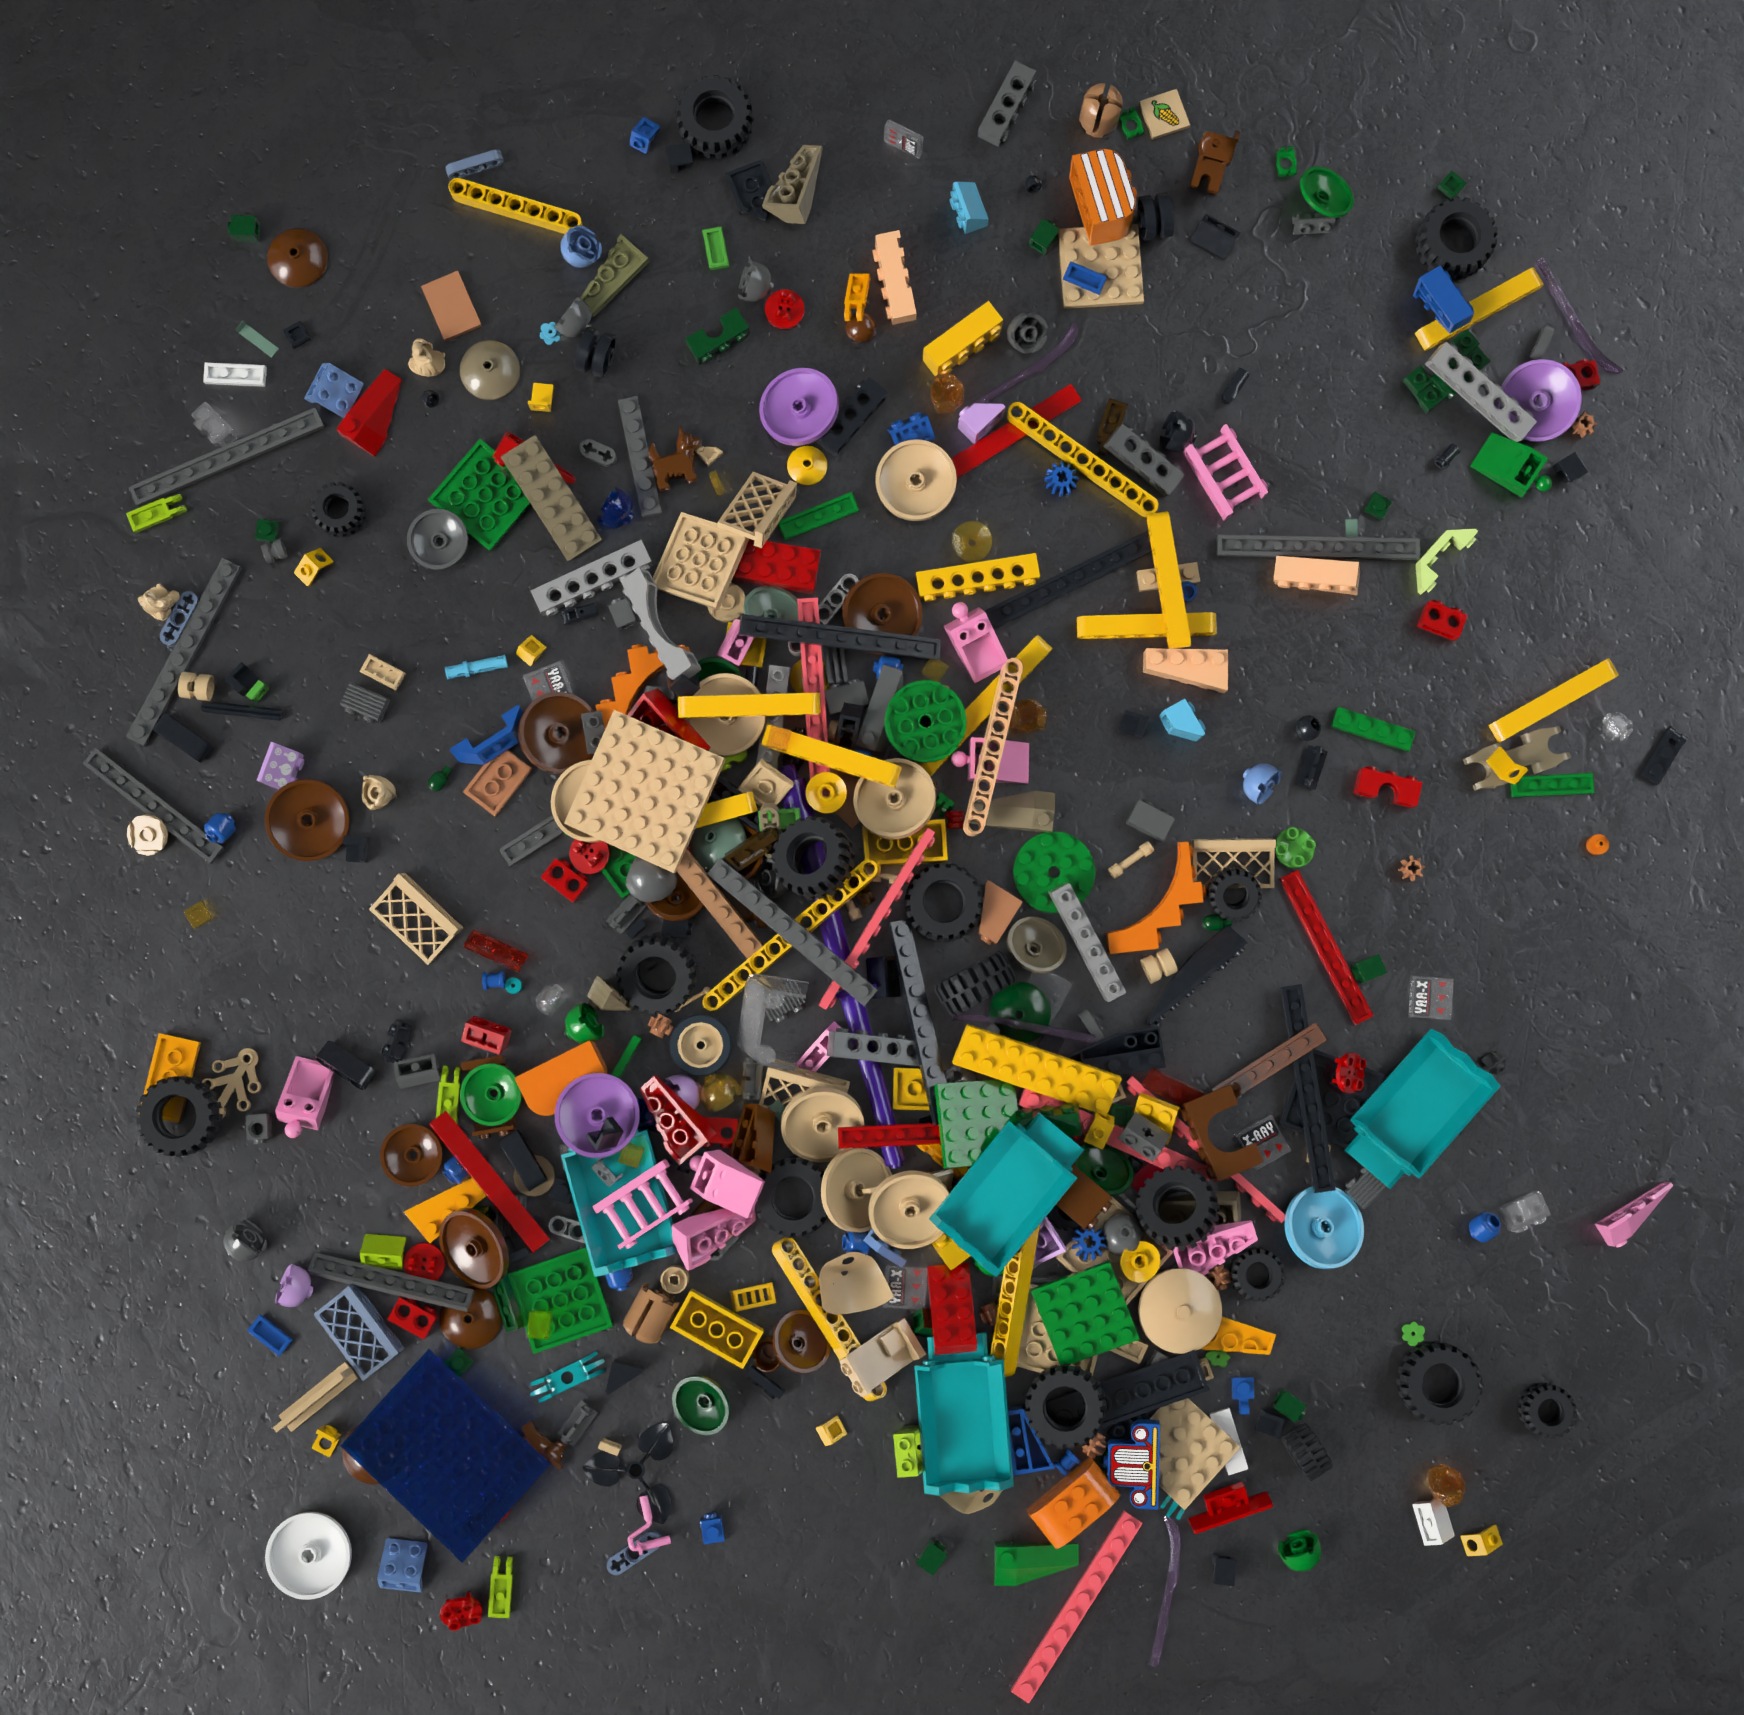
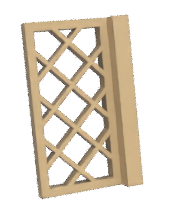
M752 472L719 519L718 527L755 540L754 546L762 548L795 500L797 483L790 480L788 484ZM753 481L762 482L763 485L754 486ZM778 488L781 492L772 493L770 489ZM766 490L768 493L767 495L759 496L757 492ZM753 493V498L745 499L744 494ZM762 501H772L771 505L764 506ZM758 503L759 507L750 509L748 504ZM744 505L746 510L736 512L735 507ZM756 513H763L764 517L755 519L753 516ZM749 515L751 520L741 522L739 517ZM733 518L737 521V523L733 524L726 522V520ZM754 525L755 530L751 532L744 527Z
M1191 839L1193 847L1192 866L1194 865L1196 872L1193 882L1197 881V875L1202 870L1210 879L1212 878V875L1205 869L1212 860L1221 867L1219 869L1220 872L1233 860L1241 868L1249 872L1246 867L1255 860L1261 866L1253 875L1255 879L1263 870L1269 874V883H1260L1258 881L1260 887L1274 888L1275 839ZM1262 851H1269V860L1264 865L1261 864L1256 857ZM1197 852H1206L1211 858L1202 866L1197 861ZM1220 852H1226L1231 857L1223 866L1215 859ZM1241 852H1247L1251 856L1244 865L1236 859ZM1210 879L1205 884H1202L1205 885V889L1211 883ZM1237 883V884H1231V885L1228 886L1227 888H1245V887H1244V885Z
M398 873L393 879L392 884L369 910L426 964L430 965L449 942L464 928L406 873ZM397 886L402 890V899L392 900V890ZM413 901L417 904V913L407 914V902ZM388 902L389 914L383 915L376 908L381 903ZM393 902H403V914H393ZM422 915H428L432 919V927H422ZM403 916L404 928H396L393 917ZM407 916H417L418 928H408ZM436 929H443L449 936L444 941H437ZM418 930L419 942H411L408 939V931ZM422 930H432L433 942H423ZM423 944H433V954L429 958L423 953Z
M771 1060L767 1069L759 1105L770 1110L768 1105L764 1104L765 1098L772 1095L775 1100L780 1101L776 1092L785 1089L790 1096L780 1101L783 1106L800 1093L814 1088L828 1087L848 1093L851 1081ZM770 1077L779 1079L782 1085L773 1090L769 1083ZM793 1083L798 1084L802 1091L793 1095L788 1086Z
M347 1361L283 1411L279 1415L281 1421L273 1429L276 1433L285 1427H288L291 1432L294 1431L359 1378Z

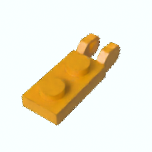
M849 274L844 302L845 321H850L851 309H857V321L863 320L871 279L870 274Z

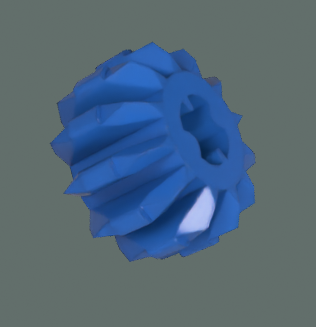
M1061 461L1059 467L1054 463L1052 464V469H1047L1046 473L1048 476H1045L1044 481L1049 482L1046 485L1047 489L1053 487V495L1056 491H1059L1060 497L1063 496L1064 491L1070 495L1071 489L1075 490L1077 488L1075 483L1079 481V477L1074 476L1077 473L1076 469L1070 471L1071 463L1064 467V462ZM1061 476L1065 477L1063 482L1058 481Z
M1095 1227L1091 1230L1089 1229V1231L1088 1229L1085 1231L1082 1229V1232L1078 1229L1075 1230V1234L1078 1237H1071V1241L1077 1242V1244L1072 1245L1071 1248L1079 1249L1075 1254L1077 1257L1084 1253L1083 1260L1086 1261L1088 1255H1090L1091 1260L1096 1259L1095 1253L1098 1256L1103 1255L1099 1248L1105 1249L1107 1245L1100 1243L1106 1239L1105 1236H1098L1102 1232L1101 1229H1098L1096 1233L1094 1232ZM1091 1238V1242L1094 1243V1245H1091L1088 1248L1087 1243H1084V1240Z

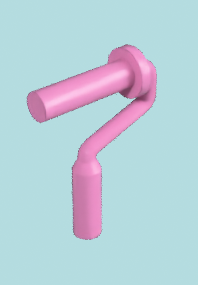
M648 1495L640 1497L644 1519L647 1523L628 1536L629 1548L632 1551H638L639 1555H642V1551L671 1544L670 1536L668 1535L642 1543L636 1540L637 1546H634L633 1538L652 1524L653 1517Z

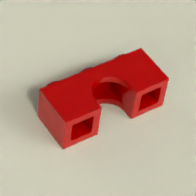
M1365 766V768L1358 770L1353 794L1375 798L1378 796L1380 786L1387 785L1394 791L1393 804L1410 808L1418 805L1423 782L1417 781L1416 777L1408 775L1405 778L1399 777L1396 772L1385 771L1383 773L1377 771L1378 768L1372 766Z

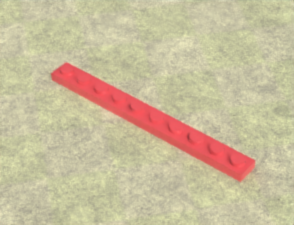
M818 598L797 599L798 621L820 624ZM800 643L804 693H820L821 714L805 715L807 737L828 743L821 646ZM808 761L810 779L816 774L830 772L829 767ZM824 789L822 795L824 797L829 796V790Z
M926 828L846 958L845 962L854 970L859 964V961H857L861 953L864 955L870 946L868 943L871 936L876 937L881 929L880 921L882 918L887 919L892 911V908H890L893 900L897 902L903 891L900 889L904 882L908 884L913 877L912 869L915 865L919 866L924 859L923 851L926 847L930 849L936 838L933 835L935 832L931 829ZM833 980L818 1005L825 1010L828 1006L832 1008L838 998L835 994L839 989L843 990V988Z
M1129 1076L1126 1079L1125 1083L1128 1085L1126 1089L1132 1095H1140L1142 1092L1155 1097L1133 1076ZM1177 1117L1173 1132L1180 1138L1184 1136L1189 1141L1188 1145L1197 1152L1199 1146L1196 1140L1193 1141L1191 1138L1190 1128ZM1240 1173L1226 1178V1180L1230 1178L1236 1183L1234 1187L1240 1193L1244 1194L1246 1192L1251 1197L1249 1201L1257 1208L1261 1206L1267 1211L1265 1215L1272 1222L1277 1220L1282 1223L1285 1220V1214Z
M1024 1089L1018 1105L1025 1108L1038 1109L1046 1105L1052 1107L1062 1106L1066 1102ZM1079 1109L1082 1133L1087 1134L1094 1120V1115ZM1114 1124L1106 1144L1162 1169L1168 1166L1171 1169H1175L1176 1165L1182 1166L1184 1170L1187 1167L1192 1168L1195 1173H1201L1206 1181L1208 1180L1209 1182L1210 1178L1206 1172L1207 1165L1165 1146L1152 1162L1120 1141L1118 1137L1124 1128Z
M1125 1510L1123 1511L1011 1688L1012 1693L1030 1703L1143 1524L1140 1520Z

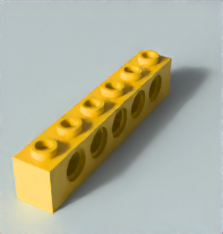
M1032 553L916 572L915 577L920 600L924 599L925 602L936 600V597L944 596L945 599L956 597V594L959 593L973 595L978 590L992 592L997 587L1004 586V589H1011L1016 587V584L1024 583V586L1034 585L1036 581H1039L1040 573L1037 555ZM1020 568L1023 571V575L1015 576L1012 570ZM1000 571L1003 574V578L995 579L992 573ZM975 574H979L983 577V581L977 583L972 577ZM959 577L964 583L961 586H956L952 580ZM934 581H941L944 586L941 589H935L932 583Z

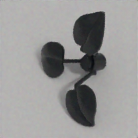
M668 1423L653 1425L641 1434L638 1440V1448L646 1453V1455L640 1462H632L628 1468H619L620 1459L618 1456L600 1451L582 1466L583 1471L590 1480L604 1487L612 1486L618 1482V1472H627L630 1478L639 1479L647 1492L641 1493L637 1498L636 1506L638 1512L644 1517L640 1497L648 1495L653 1517L652 1521L659 1524L666 1522L671 1510L670 1494L662 1485H656L650 1489L643 1479L645 1474V1466L643 1464L649 1456L654 1460L660 1461L666 1459L671 1454L674 1441L671 1427Z

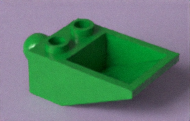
M1491 433L1470 465L1476 471L1521 498L1533 482L1536 488L1543 492L1548 491L1552 486V480L1549 476L1538 475L1548 457L1531 447L1495 433Z

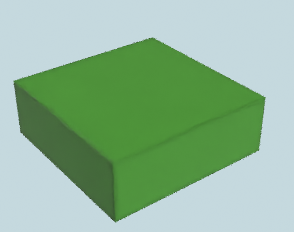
M258 680L246 696L255 703H258L269 687Z

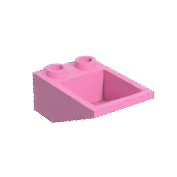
M958 602L954 604L952 613L957 619L944 625V628L974 683H977L1001 670L1008 659L986 612L980 607L968 612V607L965 603Z
M971 737L968 741V755L962 751H956L951 757V762L956 767H963L966 763L968 764L967 781L974 782L975 769L980 755L975 753V749L979 748L982 750L984 738ZM1005 740L995 783H1029V743ZM995 743L988 744V747L991 751H997V745ZM984 763L985 770H993L991 763Z
M295 1057L276 1107L277 1120L288 1123L285 1127V1134L290 1138H297L302 1132V1127L318 1130L335 1073L321 1065L318 1061Z
M722 1150L704 1152L703 1157L700 1155L693 1156L689 1165L696 1174L690 1189L714 1204L745 1218H750L765 1181Z

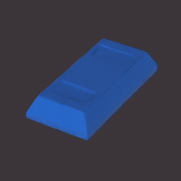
M1070 261L1062 280L1100 295L1107 276Z
M259 1314L247 1330V1332L279 1357L293 1340L261 1314Z

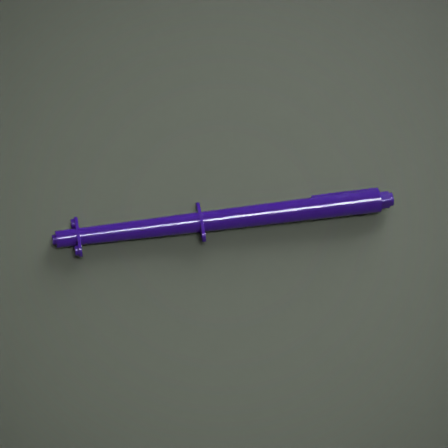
M795 764L779 768L782 774L795 782L782 799L784 809L800 808V815L804 820L808 816L815 817L814 810L806 799L805 778L799 779ZM822 842L814 843L804 851L800 864L803 865L805 875L817 871L825 862L826 855ZM824 903L820 904L818 908L822 915L826 914L828 910L827 905ZM838 909L820 925L825 945L845 961L851 950L841 912ZM839 989V994L835 996L838 997L837 999H841L850 1033L856 1034V1030L868 1031V1035L873 1036L866 1007L847 991ZM869 1041L867 1049L871 1052L874 1044L872 1041ZM858 1060L876 1125H896L880 1062ZM902 1146L881 1147L886 1166H890L891 1169L903 1166L902 1162L906 1161Z

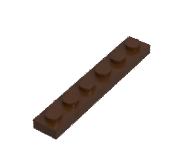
M1316 1022L1212 1088V1091L1230 1085L1235 1097L1238 1098L1328 1041V1039Z

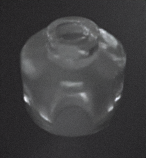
M1621 712L1608 713L1602 720L1604 723L1602 732L1614 742H1623L1633 732L1632 721Z
M557 984L554 986L545 985L535 997L536 1007L546 1015L556 1014L566 1002L564 989Z

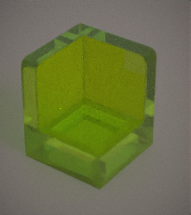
M530 1311L527 1337L549 1339L551 1337L553 1312Z

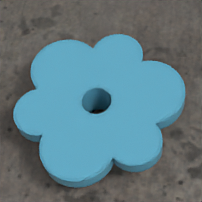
M555 322L541 325L542 332L540 333V338L544 339L547 345L553 344L554 341H560L561 333L554 329Z

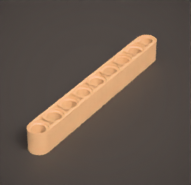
M1017 658L1008 659L1000 671L963 824V830L968 836H977L985 827L1023 670L1022 662ZM1013 665L1016 668V673L1009 672L1007 666ZM1004 684H1008L1011 687V693L1003 690ZM998 704H1004L1007 712H1001L998 709ZM993 724H1000L1002 732L995 731ZM989 743H995L997 745L996 752H993L989 749ZM985 762L991 763L992 771L984 769ZM979 782H985L988 785V790L982 791L979 788ZM976 801L983 804V811L975 809L974 803ZM970 821L978 824V831L971 830L969 826Z

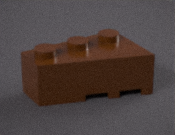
M744 1103L729 1156L750 1171L771 1173L775 1112L758 1104Z

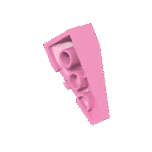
M1664 1181L1595 1223L1607 1245L1618 1248L1628 1242L1627 1239L1637 1231L1673 1187V1184Z
M755 1207L750 1218H745L724 1208L691 1216L673 1224V1243L686 1269L690 1271L711 1259L710 1255L718 1248L722 1250L726 1246L725 1242L733 1235L738 1236L755 1222Z
M1252 1220L1214 1225L1215 1230L1213 1233L1210 1234L1208 1232L1206 1234L1208 1238L1206 1241L1202 1242L1200 1240L1196 1242L1198 1246L1191 1248L1188 1245L1186 1250H1179L1178 1247H1175L1173 1252L1178 1267L1196 1271L1203 1276L1206 1275L1211 1268L1217 1264L1221 1265L1225 1262L1226 1258L1234 1253H1239L1258 1240Z

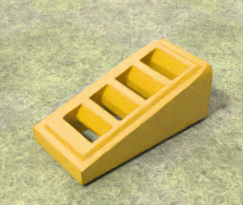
M773 1282L730 1291L734 1312L776 1303ZM764 1288H766L768 1300L766 1301L763 1293ZM754 1290H758L760 1302L756 1301ZM746 1292H750L752 1304H748ZM738 1294L742 1296V1306L739 1304Z

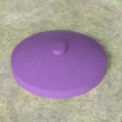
M1532 360L1518 366L1507 376L1501 386L1506 395L1515 398L1518 401V405L1522 409L1530 411L1534 416L1533 418L1537 421L1523 438L1528 441L1543 442L1559 437L1571 428L1581 410L1582 391L1577 378L1567 367L1552 360ZM1510 413V420L1515 422V416Z
M811 368L791 369L777 376L766 387L759 406L761 422L770 436L778 442L792 446L809 444L825 435L834 424L839 411V397L830 379L820 371Z
M591 1073L575 1079L562 1091L555 1107V1125L559 1136L571 1150L589 1158H604L623 1150L635 1136L639 1125V1105L633 1091L622 1080L609 1074ZM613 1117L624 1132L616 1147L596 1151L586 1135L588 1132L601 1130L605 1119Z

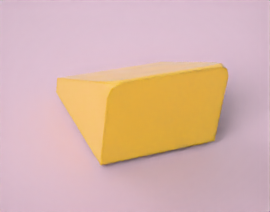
M530 635L518 646L516 655L529 666H532L547 647Z
M838 1415L816 1427L825 1446L832 1445L847 1435Z

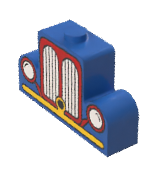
M1139 1419L1131 1425L1133 1440L1109 1439L1108 1456H1104L1103 1469H1107L1108 1482L1112 1486L1131 1487L1129 1496L1130 1502L1134 1507L1158 1510L1160 1421Z

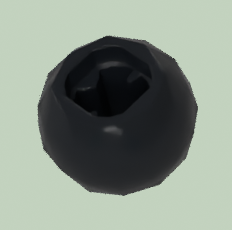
M1302 716L1296 723V733L1303 740H1314L1321 732V724L1314 716Z

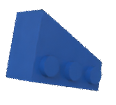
M1438 266L1419 278L1413 296L1416 299L1421 298L1426 303L1424 308L1427 311L1432 309L1435 312V319L1449 334L1471 322L1474 315L1473 307L1462 297L1461 290L1452 283L1447 271Z
M1022 1405L1008 1407L1013 1476L1055 1469L1040 1439L1035 1435L1036 1432L1030 1428L1028 1424L1029 1419L1026 1417Z

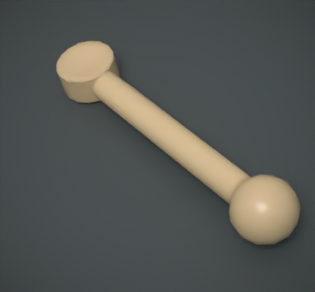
M704 987L703 991L689 998L684 1005H681L674 1012H679L685 1005L707 994L711 988Z

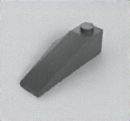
M883 664L856 745L879 752H886L888 746H892L885 732L884 717L889 701L903 687V670Z

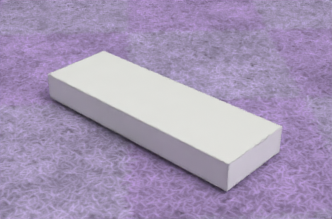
M205 362L203 382L215 385L265 387L267 367L265 365Z
M1227 1407L1209 1413L1210 1419L1240 1446V1449L1225 1464L1227 1474L1231 1475L1247 1470V1462L1230 1408Z

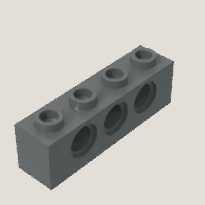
M1016 60L1014 61L978 129V137L997 147L1000 146L1002 141L1005 142L1010 133L1008 130L1010 125L1016 123L1019 113H1017L1019 108L1025 106L1028 96H1026L1028 91H1032L1037 83L1035 70ZM1019 85L1022 87V89L1016 90L1013 88V86ZM1010 102L1013 106L1006 107L1004 103ZM1001 119L1004 123L997 124L995 120Z
M1121 424L1103 447L1163 496L1166 497L1171 494L1185 475L1181 472V468L1166 460V456L1162 452L1155 451L1146 439L1138 437L1133 428ZM1126 442H1130L1133 445V451L1127 449ZM1142 454L1148 457V464L1142 461ZM1158 467L1164 470V476L1158 474Z

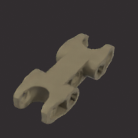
M1560 726L1541 728L1520 736L1523 743L1522 746L1505 751L1515 764L1524 767L1531 765L1534 774L1551 769L1564 760L1571 758L1569 752L1554 754L1548 748L1549 738L1562 732ZM1500 743L1485 747L1463 759L1465 765L1480 763L1486 769L1484 780L1472 785L1474 791L1495 788L1509 783L1501 780L1486 762L1494 751L1501 747Z

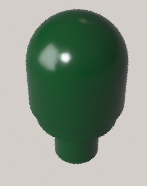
M446 765L441 772H434L428 780V787L436 792L442 790L448 783L449 779L447 776L453 770Z
M1210 914L1204 917L1202 924L1208 931H1219L1223 929V926H1232V921L1222 918L1219 914Z

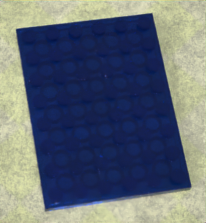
M430 1349L423 1354L340 1445L462 1563L551 1465L543 1455Z

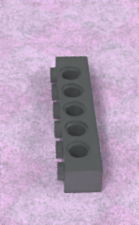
M836 1028V1031H829L826 1056L920 1067L915 1043L913 1040H907L908 1036L895 1034V1038H888V1033L876 1032L875 1036H870L868 1031L856 1030V1034L848 1033L849 1029ZM852 1038L854 1047L850 1050L847 1043ZM937 1039L943 1069L950 1070L953 1045L946 1044V1040ZM869 1041H872L874 1044L871 1052L867 1049ZM889 1043L893 1045V1052L891 1054L887 1052ZM909 1045L913 1048V1053L910 1056L906 1052Z

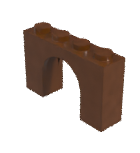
M1230 1085L1181 1105L1182 1110H1180L1184 1121H1188L1191 1128L1189 1129L1193 1141L1196 1140L1199 1146L1197 1149L1198 1154L1206 1162L1207 1175L1214 1182H1219L1264 1162L1256 1143H1251L1232 1152H1223L1214 1147L1209 1140L1208 1125L1211 1118L1215 1114L1238 1104Z

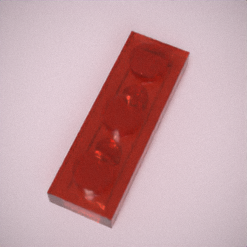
M472 930L463 946L467 950L516 972L521 971L529 956L527 953L475 930Z
M1151 1068L1142 1083L1143 1088L1179 1105L1205 1095L1202 1090L1154 1068Z

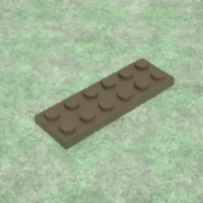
M536 435L500 456L567 561L602 540Z

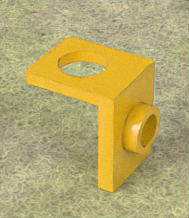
M533 383L532 399L528 401L531 410L551 412L553 384Z
M318 548L303 556L294 574L303 583L310 586L320 569L333 564L334 561L321 548ZM315 555L322 556L325 562L317 560Z
M1498 747L1486 760L1487 764L1501 780L1516 784L1528 771L1527 767L1515 764L1502 747ZM1519 770L1518 775L1510 778L1514 771Z
M1094 1112V1120L1084 1138V1142L1103 1149L1114 1128L1115 1117L1109 1114L1105 1116Z
M323 1425L316 1431L318 1436L312 1449L327 1457H331L342 1434L338 1433V1430L330 1425ZM323 1437L332 1442L329 1449H323L320 1446V1440Z
M1491 1525L1479 1534L1461 1536L1467 1556L1488 1555L1503 1545L1497 1525ZM1469 1539L1476 1542L1478 1547L1476 1551L1470 1548Z

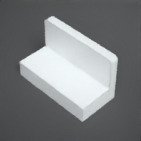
M1442 1495L1437 1496L1431 1501H1419L1412 1504L1424 1545H1441L1454 1537V1531Z

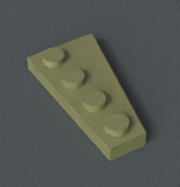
M622 234L619 235L615 247L609 251L605 263L599 267L595 279L591 280L581 296V299L590 307L592 317H595L650 262L648 257Z

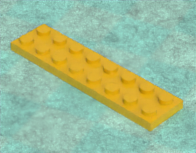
M970 1024L966 1025L952 1060L954 1065L1067 1103L1078 1104L1079 1107L1107 1116L1122 1080L1121 1076Z

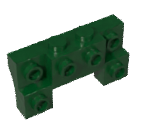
M1468 328L1450 342L1457 347L1458 352L1463 357H1468L1473 362V366L1478 370H1482L1491 362L1478 347L1480 343ZM1451 361L1449 363L1450 368L1455 369V364L1453 361ZM1422 365L1403 379V382L1414 394L1425 413H1428L1445 398L1448 397L1450 400L1457 394L1455 390L1436 374L1431 377ZM1464 373L1465 381L1470 382L1469 375Z

